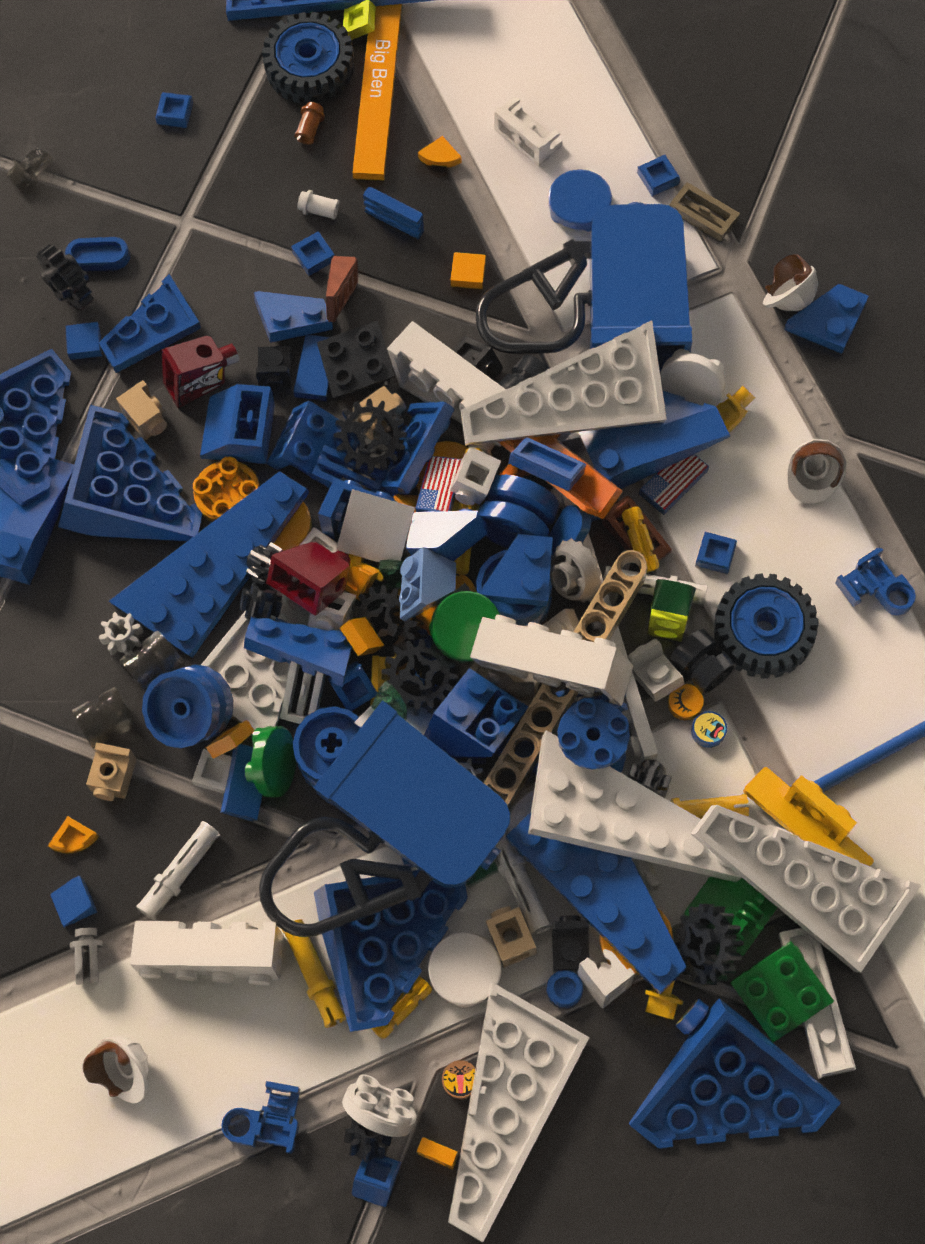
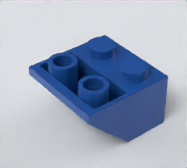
M237 384L209 397L200 453L201 459L222 460L225 457H233L238 462L267 463L275 408L271 387Z
M469 668L433 713L424 736L452 756L492 757L525 714L528 706Z

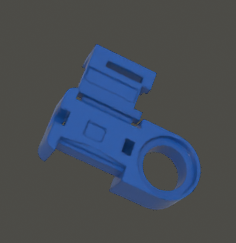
M876 548L859 559L855 570L844 577L843 575L837 577L835 584L853 607L861 603L862 600L860 598L868 593L870 596L874 595L888 613L899 616L906 614L911 609L916 598L915 590L903 574L895 577L880 558L883 552L882 548ZM896 590L902 591L906 594L908 603L903 606H897L891 602L889 594Z
M266 1081L265 1093L270 1095L267 1106H262V1111H264L263 1118L260 1111L245 1108L231 1109L223 1117L222 1132L231 1142L255 1147L256 1142L286 1147V1153L291 1154L295 1149V1136L299 1131V1122L293 1118L292 1124L289 1123L290 1118L295 1117L301 1089L296 1086ZM272 1090L281 1091V1092H286V1093H291V1094H290V1096L275 1094V1093H272ZM238 1115L246 1116L250 1122L249 1131L241 1137L233 1136L229 1130L231 1120Z

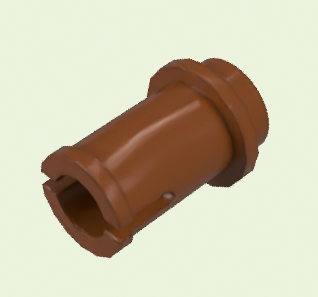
M308 102L306 106L301 108L302 118L294 135L300 143L313 144L319 123L325 118L324 109L318 103Z

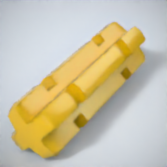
M632 507L622 512L625 526H629L627 532L633 550L640 552L647 562V573L655 571L659 568V562L656 554H652L654 547L646 524H642L644 517L641 508Z
M418 977L407 994L401 993L391 1009L395 1014L388 1025L371 1028L379 1038L385 1039L394 1030L393 1026L395 1024L398 1026L418 1006V1001L420 999L423 1001L432 992L429 983L422 977Z

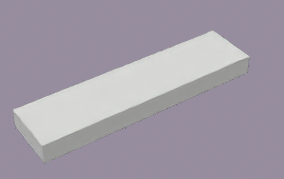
M803 928L780 932L781 946L783 947L790 941L795 946H798L808 965L835 1001L803 1022L818 1079L856 1070L821 943Z

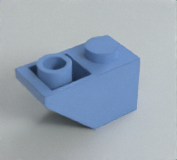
M422 547L404 560L400 569L402 575L401 593L399 596V602L401 603L400 619L407 621L425 612L456 590V562L425 547Z

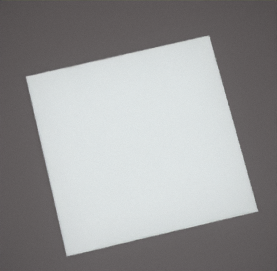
M352 489L336 550L399 568L415 507Z

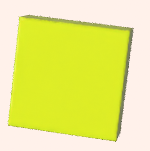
M365 0L344 9L343 26L346 28L351 40L375 31L376 6L370 0Z

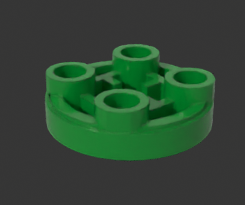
M461 591L446 597L439 603L432 615L429 631L436 646L444 655L462 663L472 662L474 660L470 656L482 617L495 620V616L500 614L496 606L484 595L472 591Z
M283 726L256 728L252 735L254 746L252 758L245 767L247 782L254 783L263 796L281 797L290 788L295 774L296 760L293 749V737L289 730Z

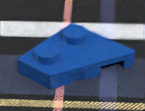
M838 284L788 319L784 330L842 354L869 296Z
M261 291L254 292V301L270 343L333 330V323L327 320L324 299Z
M518 534L485 583L481 594L490 601L547 607L553 537Z

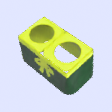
M657 579L652 599L648 634L682 642L696 588L689 584Z

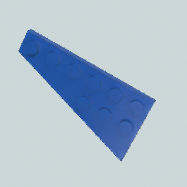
M279 471L109 600V602L127 615L129 613L132 614L136 621L193 658L251 576L246 573L248 569L246 560L251 550L260 544L267 548L270 543L275 542L307 497L309 491Z
M530 812L506 835V840L661 994L686 970V965L632 858L528 834Z

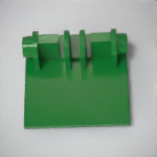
M710 876L683 914L690 916L689 908L699 907V904L724 906L725 913H733L735 915L732 925L741 927L736 937L742 940L744 945L737 947V953L743 957L778 907L742 877L737 882Z
M792 941L730 982L772 1042H775L835 1002L804 959L805 957L801 950Z

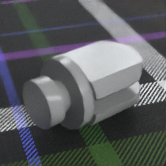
M96 928L75 929V938H79V940L70 942V949L75 950L76 985L84 984L83 950L90 951L91 984L99 983L98 948L103 947V941L94 940L93 937H97Z

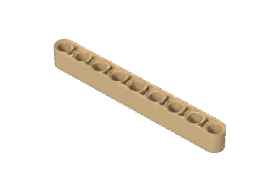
M634 550L625 551L614 562L574 630L575 633L583 636L582 640L594 642L595 638L611 639L646 579L647 562L640 552ZM627 563H635L640 567L641 571L635 576H627L621 569ZM610 592H617L622 595L623 601L617 606H609L604 602V597ZM598 621L605 625V632L600 636H591L586 631L587 626L592 622ZM543 683L487 776L484 784L506 802L509 810L539 761L542 735L546 730L555 734L561 717L571 707L578 695L577 691L570 689L567 695L557 697L551 693L552 686ZM540 711L549 712L552 715L551 723L546 727L536 726L533 723L536 713ZM522 741H528L534 745V752L527 758H521L515 754L516 746ZM505 771L513 772L516 775L515 784L508 789H503L497 785L498 776Z

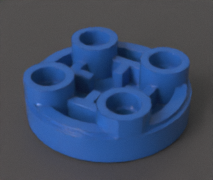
M582 169L565 172L556 178L550 187L548 195L550 216L554 222L571 229L591 232L593 217L597 211L611 205L612 202L611 189L605 179L597 173Z

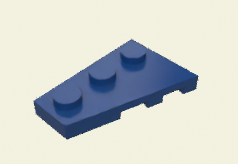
M170 274L161 281L162 286L152 295L148 294L141 301L142 305L131 316H125L99 342L101 350L115 373L201 329L200 322Z
M447 402L410 403L407 412L412 416L409 426L405 425L401 429V431L407 433V437L403 439L402 443L405 446L404 451L394 452L398 460L395 464L389 463L381 487L391 494H409L416 487L422 468L432 458L438 439L450 425V418L455 410Z
M251 617L244 639V649L280 663L290 660L303 665V672L314 676L318 671L331 676V683L343 687L352 646L341 631L312 628L304 624H289L269 618Z

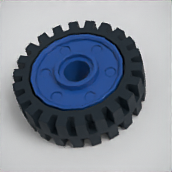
M303 12L299 13V19L295 20L294 16L290 15L287 17V24L281 20L276 23L277 30L271 28L268 32L269 38L265 37L264 47L262 48L264 69L270 85L273 86L277 93L281 92L283 98L288 100L292 95L293 102L300 103L301 98H304L307 104L312 102V98L317 97L318 103L325 101L324 95L327 94L331 99L336 96V89L342 92L345 89V83L349 84L351 73L353 74L354 51L350 35L348 36L344 26H340L339 21L334 19L331 22L330 16L325 14L319 19V15L316 12H311L310 18H306V13Z
M763 573L755 574L753 579H750L749 576L742 578L739 584L735 582L729 591L724 593L715 614L713 626L714 639L717 640L718 650H724L737 664L735 668L737 671L741 672L744 669L747 671V675L754 677L755 674H760L761 679H769L770 675H774L777 678L783 676L785 672L790 673L794 671L798 665L805 661L816 640L818 618H816L817 610L815 605H811V597L808 593L803 595V588L799 584L792 586L790 584L791 579L786 577L782 581L778 580L777 574H769L768 578H764ZM761 621L769 622L774 629L765 631L757 623Z

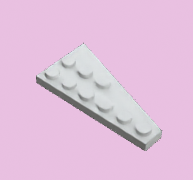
M652 320L628 333L615 337L609 342L551 367L541 374L519 382V384L509 389L498 392L462 409L461 418L465 445L666 421Z
M315 527L300 544L317 542L333 553L338 551L336 550L338 543ZM277 591V595L283 596L280 616L277 618L291 624H304L308 626L310 612ZM244 612L201 665L208 666L220 673L230 686L234 700L232 714L234 720L239 723L248 720L254 730L267 726H277L290 664L287 662L280 663L244 649V639L250 622L245 618ZM271 615V619L275 621L276 617Z
M547 730L544 732L541 740L528 834L737 882L741 878L740 875L691 835L700 822V818L610 766L603 769L590 770L575 765L565 757L559 746L558 737Z
M711 805L691 833L694 838L854 972H862L921 886L893 876L884 870L875 869L860 863L856 859L813 842L794 837L780 829H774L761 824L757 820L719 805Z
M493 982L490 984L448 1221L451 1225L481 1242H484L590 1038Z

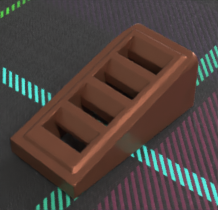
M333 256L331 260L326 292L328 322L336 321L357 286L358 259L356 257Z
M629 495L612 506L605 518L602 519L604 527L626 551L633 550L629 535L625 531L629 526H625L624 520L620 523L618 520L622 518V512L626 509L639 507ZM642 512L644 517L642 524H646L652 544L654 543L657 546L652 551V554H656L659 562L671 553L672 549Z

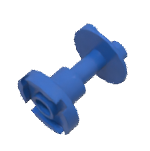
M589 698L579 700L566 711L559 723L557 734L562 752L567 759L579 767L594 770L610 766L622 773L626 761L625 752L630 739L628 719L620 710L608 702L597 699L591 700Z

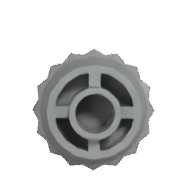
M571 538L568 541L562 540L560 546L556 547V552L551 556V582L556 591L564 598L585 603L586 601H592L600 588L602 572L597 567L598 560L592 556L591 549L585 548L581 541L575 542Z

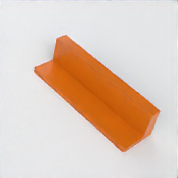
M552 435L530 438L586 464L584 474L570 491L550 482L548 483L584 512L604 519L623 491ZM524 439L499 441L498 443L512 453Z

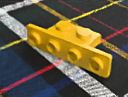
M764 767L743 789V792L787 831L800 839L846 855L865 865L871 866L874 859L848 837L857 822L851 817L847 809L841 805H836L815 782L808 781L801 775L790 787L768 767Z

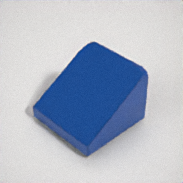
M358 661L348 665L343 687L331 683V676L328 678L344 707L350 711L379 695Z
M80 875L50 894L63 927L97 913L87 885Z
M377 1156L369 1160L368 1163L362 1160L354 1178L351 1194L362 1200L386 1207L402 1162L386 1156L384 1158Z

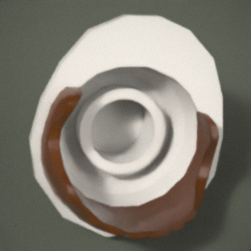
M792 254L780 260L774 267L772 285L765 286L768 294L764 298L763 305L766 308L776 306L785 311H800L813 302L818 288L817 271L815 268L810 266L798 254Z
M812 439L795 449L788 463L787 482L788 489L796 499L803 503L815 504L825 501L836 491L843 481L847 467V461L840 447L829 440Z
M123 1036L103 1038L96 1048L85 1057L82 1069L86 1080L89 1083L104 1086L109 1091L110 1097L118 1096L124 1101L135 1104L144 1100L148 1094V1056L140 1043H136Z

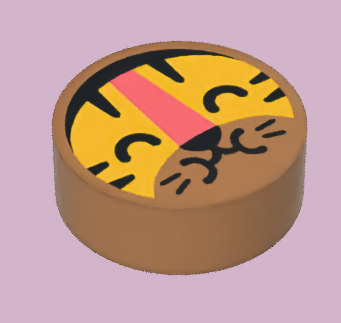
M463 1060L450 1063L442 1074V1084L445 1092L450 1097L458 1100L471 1097L476 1068L471 1063Z

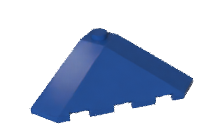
M53 349L0 374V487L20 506L48 492L50 488L51 477L48 476L50 463L55 461L59 440L58 437H55L57 424L62 423L66 399H62L64 387L69 385L71 371Z
M663 391L666 421L579 432L595 470L618 488L623 489L731 437L717 407L706 403L699 405L686 401L683 396Z
M90 405L58 527L90 536L188 541L198 534L202 513L196 503L189 507L180 495L183 487L169 470L162 473L153 462L156 454L142 437L135 440L126 429L129 426V421L123 413Z
M55 459L54 463H50L48 476L51 477L49 491L22 506L0 487V577L28 585L31 584L65 501L74 464Z
M419 870L412 871L414 878L420 872ZM383 877L361 879L369 900L403 886L402 880ZM346 881L325 884L314 891L319 921L356 906ZM431 881L421 894V898L411 902L407 900L322 934L350 1032L388 1025L395 1014L391 1010L401 993L407 994L422 971L418 966L428 951L433 952L449 929L445 924L455 909L461 910L467 901L468 896L465 884L456 888H445Z
M718 998L702 1021L690 1033L629 1122V1125L657 1148L673 1147V1140L695 1138L697 1144L726 1141L725 1135L745 1132H748L750 1139L779 1136L778 1129L801 1127L802 1133L818 1131L841 1102L750 1022Z

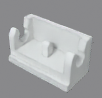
M513 97L501 108L498 107L494 111V129L535 164L540 166L563 145V140L559 138L561 133L557 130L549 132L523 110V107L519 105L520 100L517 97Z
M607 949L603 950V955L610 961L611 966L608 963L601 962L598 969L596 964L587 957L579 964L578 976L582 984L602 1009L631 987L635 975L631 968L627 970L617 956Z

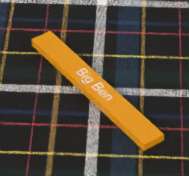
M403 4L376 6L375 31L368 33L352 172L353 179L384 180Z

